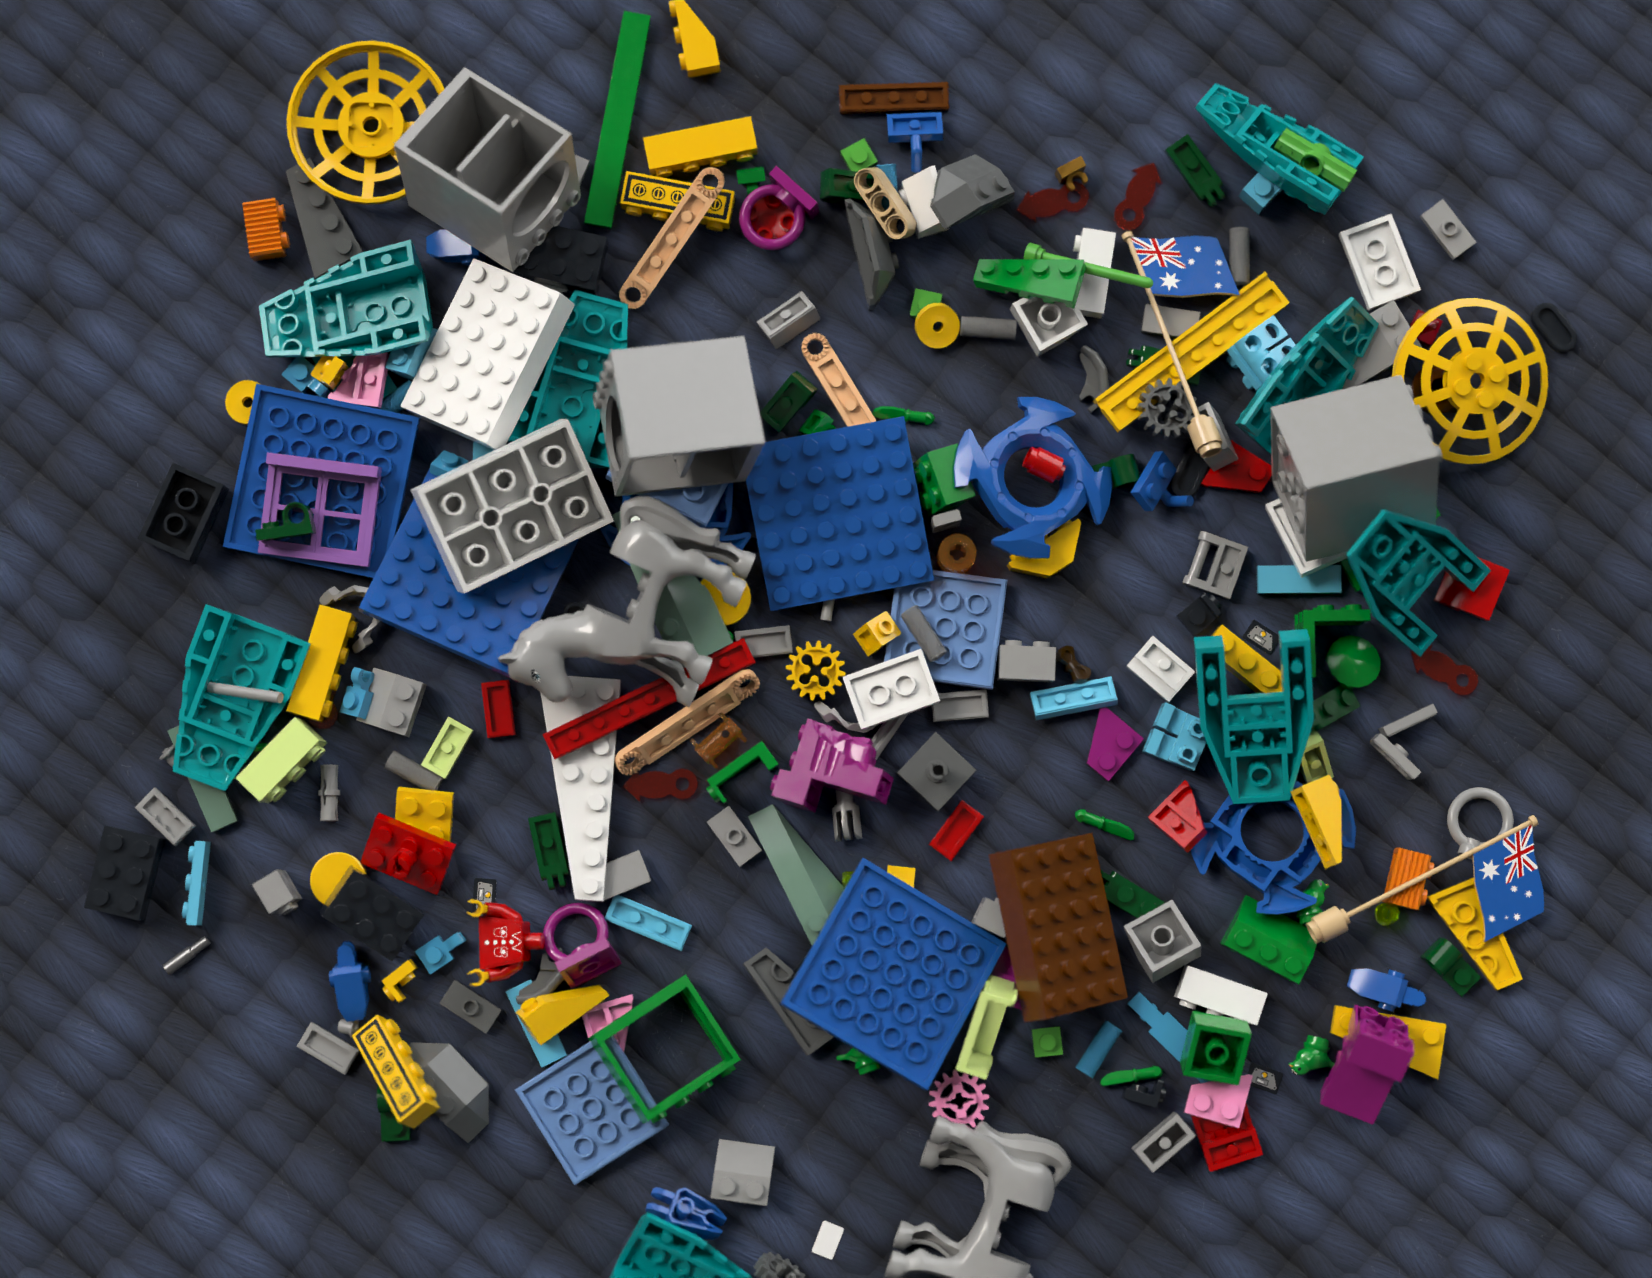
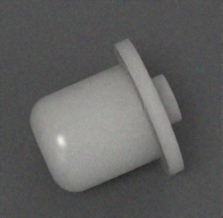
M174 745L164 749L163 754L159 758L160 760L164 759L172 767L175 754Z
M341 1019L338 1023V1031L349 1034L350 1038H353L352 1035L359 1029L358 1020L346 1022L345 1019Z

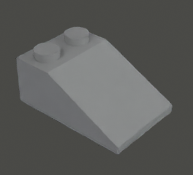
M1394 300L1370 313L1379 323V326L1363 358H1357L1353 366L1356 372L1352 380L1347 379L1342 389L1361 385L1393 366L1398 347L1406 332L1410 329L1409 324ZM1416 339L1414 345L1422 348L1418 339Z

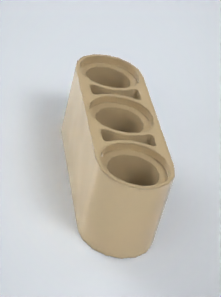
M877 167L859 170L854 177L855 187L886 234L893 239L912 236L917 228L916 220L885 173ZM869 173L874 177L872 187H869L866 182V177ZM884 196L889 200V208L887 210L881 205ZM899 219L905 224V229L902 233L896 227Z

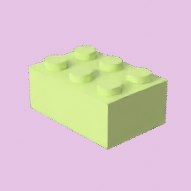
M294 717L236 779L260 802L270 803L272 800L277 802L287 791L284 787L290 781L296 782L306 772L304 767L311 760L313 762L317 761L325 753L326 750L323 747L327 742L304 720Z

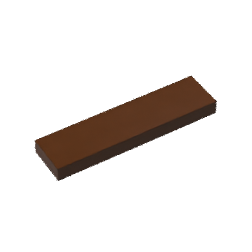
M948 82L839 85L840 114L949 111Z

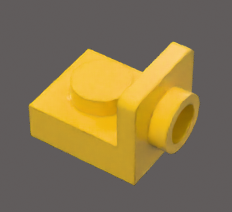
M322 356L312 370L311 376L334 390L349 367L336 356Z
M885 611L864 624L853 635L869 657L885 644L898 637L901 631L889 613Z
M412 959L407 960L382 980L385 985L382 989L391 1001L396 999L400 1003L406 999L397 987V984L400 983L404 986L415 977L413 971L418 967Z

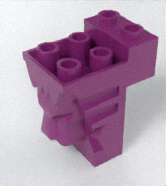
M807 719L806 725L803 724L798 734V740L800 741L798 750L793 752L789 766L791 767V772L780 769L778 775H775L771 782L770 789L773 791L771 796L786 805L815 813L823 787L886 805L894 778L883 769L875 767L877 752L873 747L871 739L852 737L847 733L838 732L831 726Z
M1355 1005L1349 1022L1348 1035L1343 1037L1342 1050L1338 1051L1336 1062L1320 1091V1104L1373 1125L1394 1080L1401 1082L1414 1055V1042L1408 1037V1025L1397 1017L1381 1015L1371 1007Z

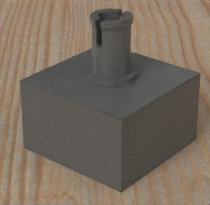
M935 732L897 772V775L935 811H939L972 776L976 769Z

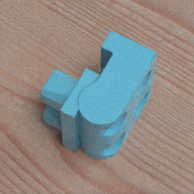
M1274 315L1226 350L1229 353L1226 360L1231 367L1240 368L1245 375L1242 382L1249 390L1253 388L1257 390L1262 386L1267 377L1285 357V354L1282 352L1283 348L1291 350L1296 345L1289 338L1271 351H1268L1288 335ZM1265 327H1273L1277 334L1276 338H1272Z
M1164 702L1154 721L1153 727L1155 728L1151 729L1142 753L1180 768L1194 771L1206 744V739L1200 728V718ZM1164 732H1167V733H1169V734H1172V735L1176 736L1177 738H1174V737H1172V736H1170V735H1167V734H1165Z

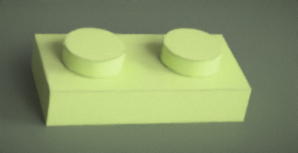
M448 717L421 765L447 779L474 730Z

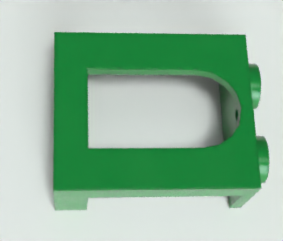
M763 741L707 780L710 786L706 789L716 803L720 800L724 805L728 803L718 787L757 759H761L769 772L779 766Z

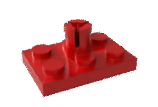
M378 813L374 820L361 864L437 895L442 887L456 844Z

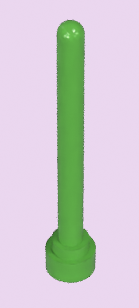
M1033 243L1027 245L1024 253V259H1071L1047 253L1045 249L1041 248V245ZM1085 262L1086 274L1147 289L1153 286V280L1149 277Z

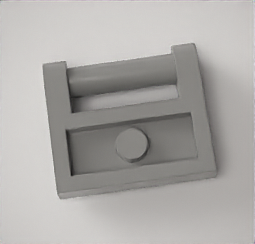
M1200 531L1198 537L1200 542L1189 573L1184 576L1182 583L1229 600L1248 547L1211 533ZM1210 544L1218 546L1207 580L1198 579Z

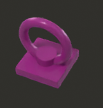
M775 166L769 173L773 185H765L753 190L742 203L739 214L740 226L745 237L753 245L765 250H779L791 245L800 236L804 228L805 214L813 219L819 213L817 201L779 167ZM766 196H775L787 209L794 212L792 228L786 235L778 239L761 237L751 225L750 214L753 206L758 200Z
M570 903L557 909L547 920L543 930L545 936L544 948L549 957L555 961L559 973L572 989L622 964L618 954L608 941L607 922L602 913L595 907L585 903ZM572 914H583L590 917L597 927L596 941L577 947L570 955L560 952L554 943V932L559 922Z

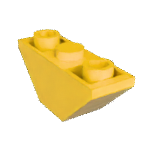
M1076 519L1073 522L1068 520L1056 528L1058 530L1050 537L1048 535L1044 536L1045 543L1050 546V557L1048 559H1028L1011 555L1009 557L1012 561L1007 564L1008 569L1048 579L1070 565L1075 555L1081 526L1080 520Z

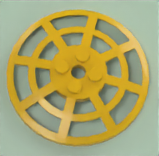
M353 42L325 53L302 74L293 90L288 105L287 135L298 165L307 177L321 190L335 198L350 203L365 205L384 204L405 197V189L386 196L373 197L374 182L392 179L401 174L399 166L387 172L375 174L376 159L391 154L398 162L394 144L414 123L404 122L400 108L412 98L418 108L419 116H421L426 110V106L417 91L429 79L438 95H440L444 87L439 77L419 56L403 47L387 42ZM368 52V69L351 72L337 81L326 69L331 63L345 56ZM379 53L400 57L416 66L420 72L409 83L395 73L380 70ZM318 76L328 89L324 92L318 103L315 117L298 116L302 97L312 80ZM368 78V92L358 94L352 98L343 88L354 81ZM379 79L393 82L403 88V90L392 100L388 96L379 93ZM335 95L344 105L338 120L323 119L326 108ZM369 119H375L379 122L378 129L374 132L364 130V124ZM297 128L314 129L317 146L325 160L313 169L309 166L301 151L297 137ZM323 130L338 131L344 143L333 154L329 152L325 144ZM351 153L365 158L364 173L350 170L340 164V162ZM334 168L337 172L348 178L362 181V197L341 192L325 183L321 177Z
M1479 298L1456 299L1430 309L1418 318L1406 332L1394 359L1392 377L1401 375L1404 380L1405 367L1409 355L1424 361L1421 373L1422 396L1414 398L1413 401L1415 405L1419 404L1421 408L1426 406L1433 419L1447 431L1438 445L1443 460L1460 464L1486 463L1511 453L1527 439L1537 425L1546 403L1548 368L1538 338L1530 326L1518 314L1506 306L1491 300ZM1479 306L1496 310L1497 314L1493 326L1485 323L1462 324L1456 309ZM1445 313L1452 329L1442 334L1429 351L1414 345L1415 340L1423 329L1438 316ZM1507 317L1513 319L1524 330L1534 347V352L1524 356L1516 341L1504 332ZM1482 331L1490 333L1486 348H1473L1466 332ZM1456 337L1461 351L1456 353L1450 360L1438 355L1443 346ZM1500 340H1503L1511 348L1517 358L1516 360L1504 364L1502 359L1496 354ZM1538 362L1541 387L1536 407L1526 401L1530 384L1528 366ZM1434 365L1444 370L1443 388L1432 392L1430 378ZM1520 370L1522 384L1520 395L1518 396L1508 390V375ZM1474 373L1478 374L1481 378V384L1477 389L1473 388L1470 383L1471 376ZM1448 399L1450 404L1458 410L1452 423L1442 415L1436 406V402ZM1502 401L1514 406L1513 411L1508 417L1497 425L1493 409L1499 406ZM1521 411L1530 416L1532 419L1524 432L1511 444L1501 449L1499 433L1509 427L1520 415ZM1469 414L1483 415L1485 430L1472 431L1462 427ZM1457 436L1467 439H1484L1488 437L1490 453L1468 456L1453 453L1449 449Z

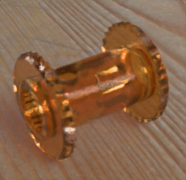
M951 534V536L942 541L936 555L941 570L965 574L971 569L976 559L977 550L975 549V543L970 540V537L963 534ZM960 550L964 558L961 557L959 561H956L950 555V551Z
M723 713L718 714L723 722L699 744L693 738L690 740L695 747L694 750L708 765L711 764L715 769L719 766L714 760L738 737L744 743L747 741L743 736L742 730ZM729 731V737H722V732Z

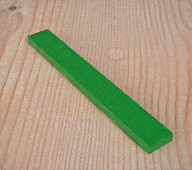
M628 11L623 13L585 215V225L612 229L651 15Z

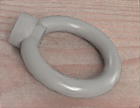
M1483 787L1470 788L1461 792L1452 801L1447 814V824L1452 838L1460 845L1457 854L1461 855L1485 843L1466 837L1459 827V812L1463 805L1472 799H1487L1498 807L1502 815V828L1497 836L1513 828L1514 818L1511 807L1506 799L1496 791Z

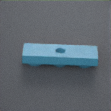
M196 841L194 846L189 848L188 862L192 863L191 874H187L185 889L189 891L188 902H184L182 917L186 919L187 925H202L211 842Z

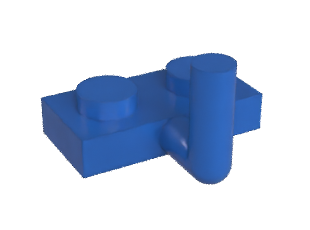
M942 112L887 114L888 143H911V170L915 173L922 170L921 141L943 140Z
M1163 451L1154 452L1130 492L1144 511H1153L1160 499L1167 507L1192 506L1194 503L1191 495L1172 496L1166 489L1177 469Z

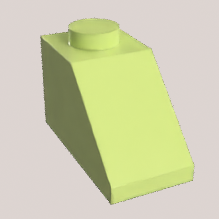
M1313 727L1311 728L1299 768L1306 784L1329 774L1331 778L1334 777L1324 741Z

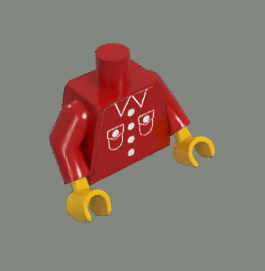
M475 899L468 901L469 903H476L478 908L474 913H466L473 917L479 916L480 970L474 969L467 973V975L476 973L479 976V981L469 984L471 987L482 985L484 981L491 983L507 980L522 969L524 962L530 961L531 950L544 949V933H530V922L524 921L519 912L506 904L485 902L483 905Z

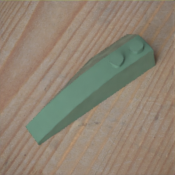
M621 511L612 515L618 533L621 531ZM633 516L630 522L641 519L637 516ZM630 563L636 581L639 583L642 574H648L649 571ZM683 575L675 577L664 587L655 617L656 627L664 641H687L694 645L699 655L705 656L733 643L709 590L695 576Z
M772 804L748 816L811 945H813L842 894L844 887Z

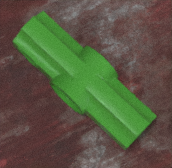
M1288 128L1283 131L1273 149L1343 192L1347 189L1357 172L1356 169L1331 155L1326 145L1321 143L1313 144ZM1311 157L1316 158L1319 163L1315 162Z

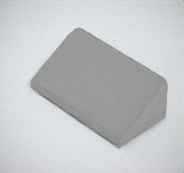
M801 291L757 321L772 345L778 349L819 321L820 316L815 306Z
M639 850L607 863L604 900L651 881Z

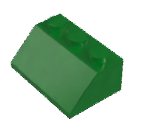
M1245 895L1220 944L1286 980L1299 984L1312 960L1317 945L1310 936L1307 927L1300 925V923L1283 914L1256 913L1257 902L1259 901Z

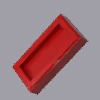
M509 680L481 683L487 738L516 735Z
M961 800L929 845L952 861L984 816Z

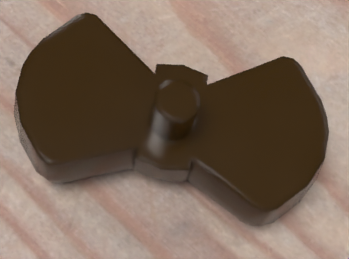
M1063 646L1057 651L1056 661L1065 666V673L1070 672L1073 682L1080 684L1089 679L1091 669L1078 663L1072 646Z

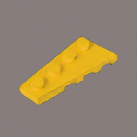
M1474 877L1427 896V900L1495 990L1523 980L1503 933L1484 942L1483 916L1474 885Z
M1334 1005L1330 1033L1341 1038L1348 1035L1353 1008ZM1379 1013L1386 1017H1397L1408 1025V1037L1414 1042V1055L1408 1067L1438 1079L1446 1024Z

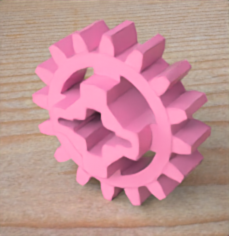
M956 1069L953 1070V1077L950 1078L947 1074L943 1073L944 1081L942 1083L934 1081V1084L938 1087L937 1091H929V1094L935 1097V1100L928 1102L929 1106L936 1107L937 1109L932 1113L933 1117L939 1115L951 1122L969 1123L973 1128L976 1127L974 1119L977 1117L983 1120L984 1117L980 1113L981 1110L989 1109V1106L983 1104V1100L988 1099L989 1094H982L981 1092L986 1085L984 1083L977 1085L976 1082L979 1078L977 1076H973L970 1079L968 1074L964 1072L962 1076H959ZM962 1082L970 1084L976 1092H966L963 1089ZM951 1083L952 1090L947 1096L941 1097L944 1088ZM956 1093H960L962 1097H967V1100L962 1102V1107L960 1108L955 1103L947 1102L955 1099ZM977 1103L974 1112L966 1117V1111L970 1105ZM942 1108H951L955 1111L956 1119L946 1115Z

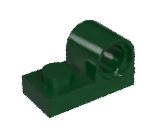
M828 168L822 171L820 177V201L842 203L845 199H851L853 201L865 202L854 184V177L857 171ZM869 173L866 177V182L869 187H872L874 177Z
M796 371L788 377L759 414L775 430L781 432L795 414L811 400L818 389L801 373Z
M1134 454L1119 456L1108 462L1091 466L1094 472H1098L1103 466L1111 467L1112 490L1134 485L1140 477Z
M300 502L289 503L284 508L282 514L283 526H279V521L262 523L263 529L255 530L256 539L260 542L316 534L313 513L307 505ZM301 508L304 512V519L296 524L291 519V513L294 509Z
M1439 937L1420 956L1460 997L1481 978L1462 958L1461 952L1445 938Z
M378 1086L377 1107L381 1115L382 1141L410 1140L411 1127L398 1122L381 1088Z

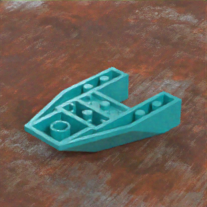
M1382 510L1346 554L1373 617L1400 643L1420 657L1438 635L1409 609L1435 577L1444 569L1452 578L1474 592L1491 571L1446 528L1386 510Z
M1307 629L1279 631L1282 692L1227 696L1225 653L1222 635L1194 637L1200 728L1233 804L1286 801L1291 798V791L1294 788L1314 721L1311 651Z

